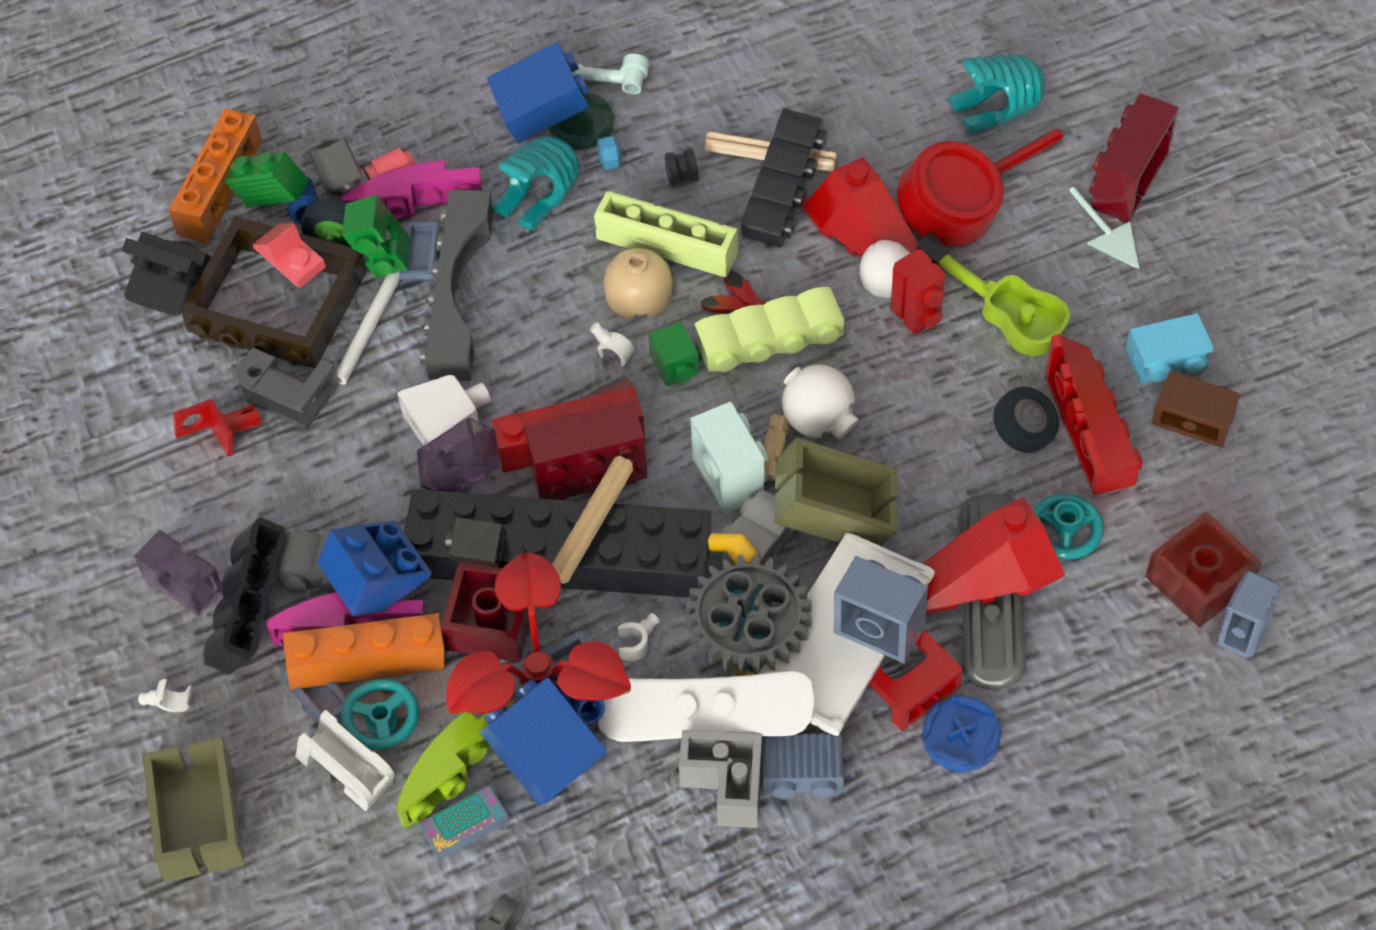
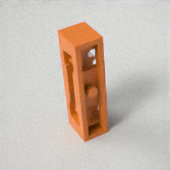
M224 108L169 208L177 236L209 243L234 196L233 189H230L229 185H225V179L230 172L231 164L240 156L252 157L256 155L262 144L256 115ZM243 146L248 147V149H247L245 155H244Z

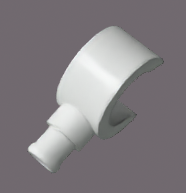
M598 322L590 327V332L596 336V340L600 343L598 346L599 355L603 358L610 349L620 357V364L623 367L634 353L632 343L619 333L603 329Z
M650 613L645 620L642 619L639 623L626 622L618 626L619 637L634 636L641 640L637 646L619 648V656L622 660L633 662L640 660L646 655L649 647L648 635L653 631V627L659 623V618L655 614Z
M163 679L158 682L157 690H150L148 693L142 692L139 694L138 699L141 705L150 704L169 712H184L189 709L193 688L190 685L185 692H172L165 688L167 679Z

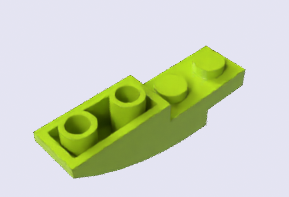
M511 700V701L506 705V708H508V707H509L510 705H512L514 702ZM463 712L423 752L411 770L396 804L400 824L404 829L428 818L436 806L446 799L450 800L458 796L465 788V785L469 783L466 766L478 763L484 758L487 750L491 748L479 732L488 724L484 717L489 713H485L479 719H476L472 713Z

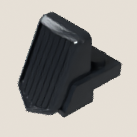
M141 231L138 241L126 238L122 248V252L132 257L130 263L134 264L124 296L126 300L170 316H179L211 256L200 251L187 241H169Z

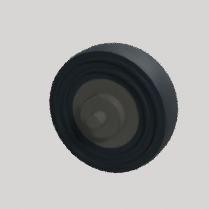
M1024 386L1014 388L1002 396L995 406L993 414L995 428L1002 440L1017 451L1025 453L1039 451L1050 444L1057 435L1059 417L1056 408L1051 400L1037 389Z

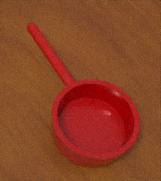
M1053 129L995 163L977 148L962 142L943 141L930 145L905 168L898 181L897 199L904 218L921 236L924 237L929 232L933 233L945 246H964L979 240L988 232L1001 207L1004 196L1001 175L1063 139V132L1060 129Z

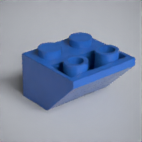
M395 520L331 529L317 562L352 616L386 611L429 579L432 573Z

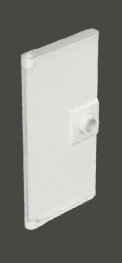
M847 532L813 587L807 593V599L812 602V612H810L812 614V626L807 627L808 640H799L801 642V651L799 653L788 649V663L776 658L775 670L772 671L764 663L759 673L767 674L787 671L804 673L812 681L815 702L813 718L810 723L835 736L840 734L845 722L885 655L834 633V591L854 557L858 556L867 561L875 560L886 569L903 576L915 577L926 586H928L935 575V571L922 563L910 560Z

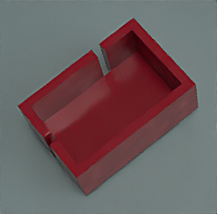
M1142 93L1138 95L1133 105L1127 104L1121 117L1120 123L1122 124L1120 128L1114 127L1107 141L1108 148L1106 152L1100 151L1092 170L1097 172L1091 182L1089 193L1093 194L1091 206L1094 210L1126 223L1131 221L1141 203L1142 197L1140 196H1145L1170 152L1174 133L1172 131L1175 128L1179 107Z
M633 402L524 427L529 464L538 498L565 500L568 497L579 494L594 493L613 459L617 456H622L632 462L633 471L625 485L634 484L641 479L648 478L645 438Z

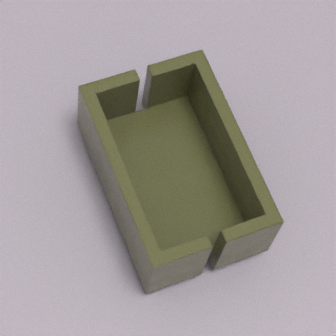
M796 438L777 458L775 488L779 489V491L775 494V524L838 543L841 542L847 532L881 547L897 533V503L892 502L897 498L896 468L800 438Z
M222 737L186 745L188 755L195 768L188 771L179 747L142 754L154 858L165 882L201 875L200 867L204 866L211 873L245 865L232 763Z

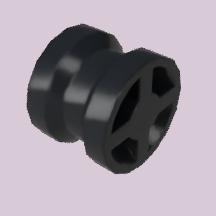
M692 148L684 149L681 154L675 155L672 152L664 154L666 172L671 187L678 186L681 181L688 180L691 183L699 181L697 162Z

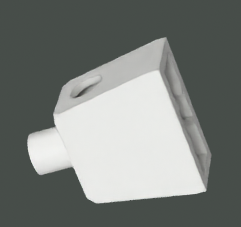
M452 375L404 389L397 393L402 415L433 462L478 432L480 424L476 409L491 402L490 395L482 382L464 391L455 376Z

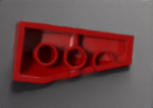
M1024 497L988 514L922 563L935 571L933 579L928 584L926 614L956 609L959 604L982 600V603L995 601L994 597L1017 593L1018 596L1032 594L1065 577L1063 568L1043 524Z

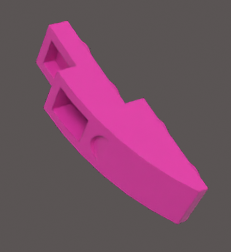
M445 160L409 165L371 178L342 195V200L345 203H350L377 194L396 219L416 216L415 205L447 203L449 190L483 191L480 168L446 170Z
M334 592L285 609L268 619L267 628L273 645L284 647L283 633L427 614L423 600H399L386 611L352 616L338 593Z

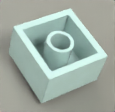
M728 402L690 418L692 459L724 515L741 508L749 496L754 497L761 489L764 490V483L768 480L764 469V462H767L768 459L762 443L753 440L750 435L751 428L744 413L738 414L732 402Z

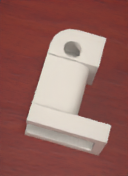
M327 710L320 715L317 733L312 738L308 737L305 733L298 738L295 758L306 767L314 760L320 763L345 785L344 793L365 811L393 783L395 775L391 767L374 751L371 752L344 729Z

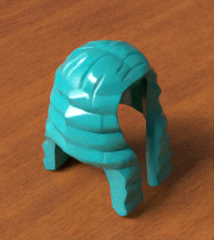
M993 54L984 58L980 56L963 60L964 67L976 85L963 92L951 95L948 101L953 110L959 113L977 107L995 92L1001 89L1005 90L1008 96V104L1005 109L993 110L962 119L964 127L971 135L978 131H984L987 128H993L997 124L1007 123L1009 120L1019 115H1025L1030 110L1036 108L1044 98L1046 79L1041 67L1034 60L1029 59L1023 54L1019 56L1015 54L1008 56Z
M541 136L516 149L512 156L510 155L498 165L502 172L509 175L510 186L492 209L508 218L525 198L532 180L542 175L549 176L554 190L540 199L518 220V224L534 231L542 223L543 219L548 216L550 211L562 203L564 197L574 187L575 181L579 177V161L573 148L561 139Z

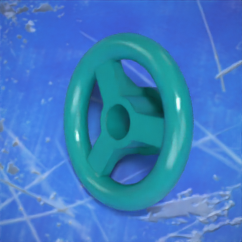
M1072 494L1052 495L1040 501L1033 509L1039 520L1054 526L1055 531L1060 535V547L1052 544L1057 557L1060 559H1077L1086 556L1094 551L1102 540L1104 534L1102 516L1092 503L1080 496ZM1092 522L1093 531L1088 541L1072 548V536L1080 527Z
M385 678L373 679L356 687L347 696L341 711L342 727L366 748L371 750H383L399 745L412 734L419 719V704L414 693L403 683ZM388 690L395 693L385 702H377L373 705L359 702L362 697L373 691ZM406 703L408 710L407 719L398 730L399 721L396 710ZM353 714L365 717L369 733L374 738L358 731L353 722ZM386 715L383 719H376L378 716Z

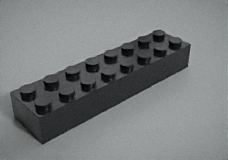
M412 489L404 533L431 570V579L454 580L459 562H455L449 555L450 550L445 548L448 528L455 526L456 517L503 525L507 533L500 568H503L519 554L525 553L540 555L552 564L588 502ZM613 504L570 580L565 584L561 583V588L690 598V588H698V576L707 578L710 557L708 538L712 533L711 510Z

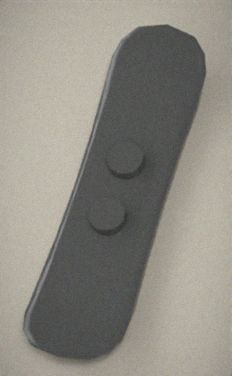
M984 494L965 500L960 509V533H964L988 514L1015 501V499L1006 494ZM1017 593L994 597L995 601L982 603V600L963 603V667L967 678L976 687L1000 690L1015 685L1024 674L1026 652L1021 596H1018Z

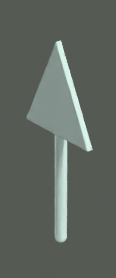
M1071 187L1069 189L1070 193L1105 232V234L1087 242V245L1139 269L1130 221L1111 230L1075 187Z

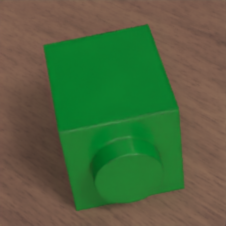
M682 322L648 333L649 355L666 386L677 382H686L699 374L698 352Z

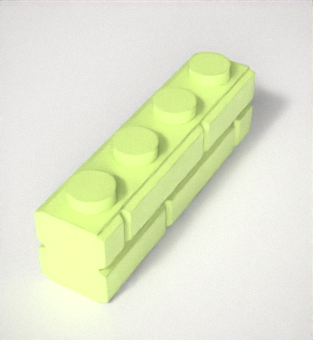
M606 191L594 216L595 226H597L596 239L628 249L647 248L656 252L665 260L722 277L728 276L738 254L737 228L719 225L717 222L659 205L654 206L652 203L615 192Z

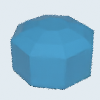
M613 136L598 138L597 149L602 168L609 170L620 167L621 149L617 140Z

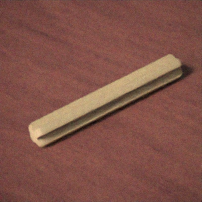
M710 131L705 138V150L764 161L771 141ZM817 150L814 159H817L816 170L828 172L835 170L838 154L833 151Z
M617 456L613 459L552 563L562 584L570 580L631 475L633 467L629 459H625L622 456Z

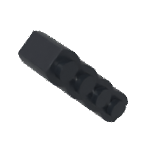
M785 108L782 110L774 136L767 149L763 166L756 179L752 196L741 222L742 237L778 247L783 246L786 238H792L796 226V219L792 217L796 209H802L807 189L803 187L807 179L812 180L815 175L817 159H814L817 150H823L826 144L828 131L824 130L823 118Z
M259 517L233 541L230 551L232 566L224 574L222 580L223 599L219 601L214 610V632L207 639L204 648L205 665L231 674L255 655L260 643L259 625L265 619L269 607L267 592L272 588L277 576V563L275 559L281 554L285 545V530L283 526Z

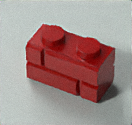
M922 249L913 251L895 262L893 266L890 310L900 320L904 319L903 323L912 333H919L926 328L931 329L935 327L943 317L941 306L945 296V273L936 263L931 264L932 259Z

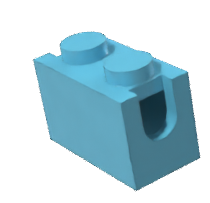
M1198 313L1129 329L1125 351L1139 383L1143 384L1151 381L1161 382L1166 380L1170 370L1180 374H1195L1208 368L1209 361L1206 354L1212 353L1214 347Z

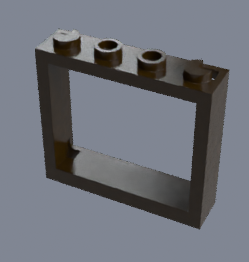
M235 216L181 310L187 332L198 335L201 339L209 338L220 341L232 348L241 347L251 350L253 347L273 357L287 360L295 366L296 364L316 368L367 272L363 254L357 250L354 251L352 247L299 233L300 239L324 259L326 268L322 271L337 275L305 337L211 311L208 308L241 249L259 254L254 249L253 244L275 227Z

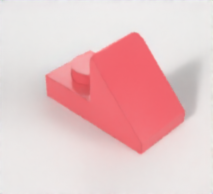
M279 223L253 244L254 249L299 289L326 268L324 259L300 239L294 223Z

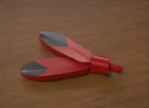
M730 270L728 276L723 277V283L733 296L716 295L704 298L701 301V307L715 313H732L743 307L764 305L767 302L758 299L747 281L739 273Z

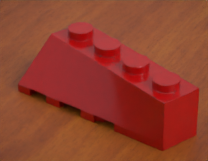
M1059 334L1051 336L1045 380L1092 494L1098 495L1135 486L1138 472L1142 469V458L1139 450L1132 448L1129 441L1130 433L1126 420L1124 418L1120 419L1117 413V401L1113 390L1107 389L1105 385L1104 370L1099 360L1095 361L1090 347Z
M627 378L586 398L491 419L495 444L503 473L530 467L524 427L633 402L645 438L643 413L635 386Z

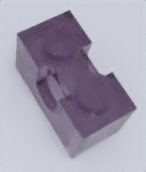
M468 417L417 450L420 487L431 491L460 492L465 488V482L480 480L500 467L495 429ZM452 447L453 451L444 456L445 452Z
M161 530L134 555L144 580L198 617L222 593V583L216 567L197 554L192 558L184 555L180 543ZM164 571L173 577L170 580L171 583L164 577Z

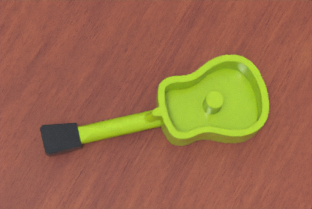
M929 232L917 243L916 249H922L932 259L931 263L941 266L985 299L982 316L986 321L997 326L1004 334L1008 343L1019 353L1030 357L1044 355L1049 352L1051 336L1057 334L1065 335L1070 320V310L1067 304L1059 297L1034 289L1023 279L1015 275L1006 276L997 283L994 281L986 283L950 257L947 248L933 233Z

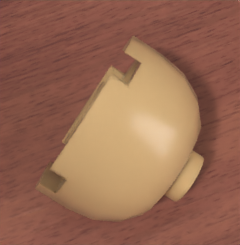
M631 248L617 254L605 270L603 290L607 305L615 313L631 319H635V315L646 314V317L649 318L663 311L672 300L673 278L668 263L656 252L647 248Z

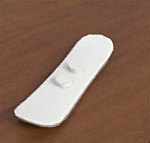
M797 671L717 678L629 679L631 692L604 700L605 712L598 721V726L608 738L620 742L681 739L682 730L750 733L774 737L791 736L805 730L813 718L815 702L813 684L804 673Z

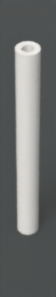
M400 272L392 273L385 277L336 371L341 385L347 383L400 281Z

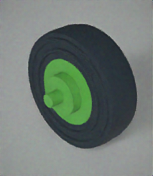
M322 199L310 203L303 212L301 220L302 233L351 247L342 236L345 205L347 203L333 199Z

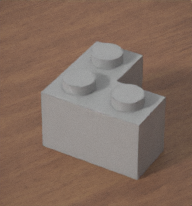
M682 730L679 758L680 787L718 789L716 805L717 826L758 828L762 734Z

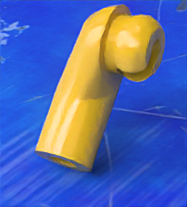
M711 533L708 538L709 550L711 552H727L735 565H737L738 555H742L746 564H751L754 555H758L749 539L743 534Z

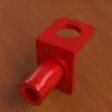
M210 399L173 413L174 434L176 438H181L210 427L227 457L233 455V434L261 425L260 416L253 404L224 415L218 410L214 401ZM200 414V418L195 423L188 426L183 425V422L189 416Z

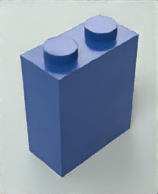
M559 42L487 77L505 125L517 143L589 108L584 95L589 92V89L582 75H575L574 72L579 69V66L572 52L565 53Z
M548 677L538 683L533 678L514 693L518 700L508 708L504 706L497 711L487 714L484 719L488 724L479 731L538 806L548 803L607 753V750Z

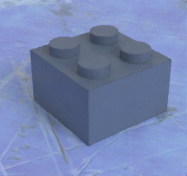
M855 556L834 591V633L905 664L925 628L928 586L922 584L915 577L903 576L886 569L875 560L867 561Z

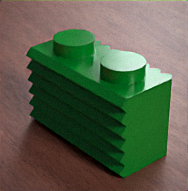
M284 150L276 153L264 152L261 155H253L252 157L240 156L231 164L230 172L225 179V185H229V188L233 189L234 194L238 195V199L242 198V203H246V208L298 201L309 182V178Z

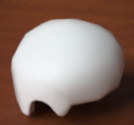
M881 240L871 244L866 249L860 262L859 275L863 287L874 296L890 298L894 263L910 254V252L899 242Z

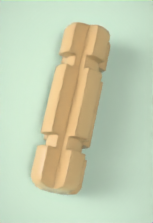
M774 414L770 417L769 430L766 433L763 446L768 459L767 462H764V469L768 481L771 482L775 481L776 460L784 452L785 438L790 426L785 415Z

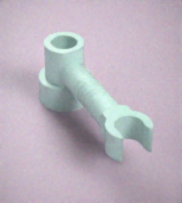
M628 54L623 58L620 70L584 67L582 64H578L579 69L574 72L575 75L581 74L583 79L588 81L621 83L622 90L625 93L635 95L641 92L643 79L648 74L649 60L640 54Z

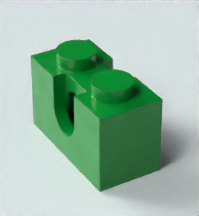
M377 194L347 203L345 205L342 236L354 251L357 250L366 255L365 264L375 277L380 278L407 270L411 238ZM386 230H388L391 239L386 240Z

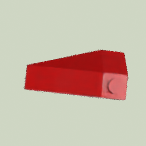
M864 157L833 170L803 205L804 212L819 232L828 239L833 237L846 246V251L854 257L857 254L862 257L871 244L881 240L899 242L910 253L917 250V240L881 178Z

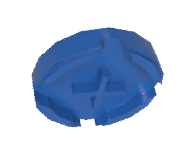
M958 695L950 697V700L943 701L942 703L939 701L931 707L924 719L922 740L926 752L935 763L948 770L968 772L978 770L992 761L999 750L1002 729L1000 722L998 723V719L994 715L995 712L988 704L975 697Z

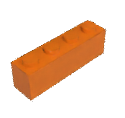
M439 613L283 633L290 690L323 686L330 682L338 684L445 669Z

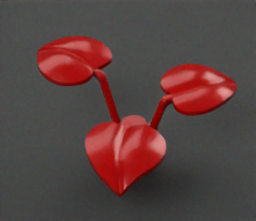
M525 553L519 554L505 565L495 581L496 597L505 608L512 611H521L528 608L533 653L524 659L522 664L523 672L510 663L500 665L498 657L493 652L478 651L471 653L460 660L453 669L447 684L446 703L450 714L461 712L490 713L506 706L513 698L515 680L512 675L518 678L520 684L527 683L532 678L538 683L548 677L554 685L558 681L559 688L569 697L586 701L606 700L631 692V684L620 656L611 646L598 641L581 643L571 650L569 662L561 660L555 668L552 658L546 653L541 652L535 607L548 608L556 604L561 592V582L556 569L548 560L537 554Z

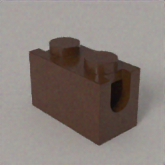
M1170 370L1156 404L1152 425L1223 448L1236 414V407L1241 393L1232 391L1225 386H1216L1195 379L1188 374H1180Z

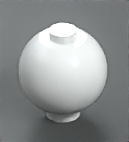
M810 365L803 370L799 367L795 368L785 378L783 383L786 385V388L782 394L783 412L789 424L799 433L813 438H823L828 434H832L840 441L858 423L859 419L852 413L855 405L853 387L846 376L839 370L827 365Z

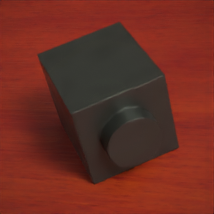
M456 517L455 526L448 528L445 548L450 550L449 555L455 562L500 568L507 531L502 524Z

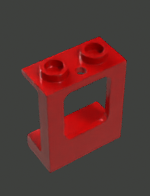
M923 630L916 642V645L926 655V659L898 680L891 679L878 667L869 682V685L892 708L891 721L901 731L929 712L933 705L939 701L942 702L961 687L963 668L925 630Z

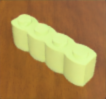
M830 287L810 289L798 296L780 297L764 305L743 307L730 314L713 315L695 323V340L708 372H727L742 362H764L776 353H797L809 344H830L844 335V318Z

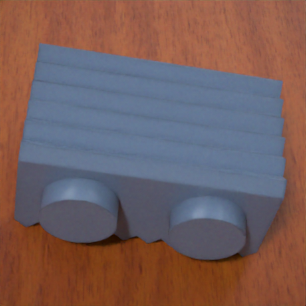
M1245 571L1226 607L1216 643L1245 658L1253 657L1263 634H1265L1266 628L1269 626L1281 591L1279 584L1273 582L1272 579L1265 575Z
M813 733L811 735L796 734L778 737L762 736L763 793H771L773 797L784 799L794 796L795 793H811L818 798H828L835 795V792H843L842 734L838 736L830 733L827 735Z

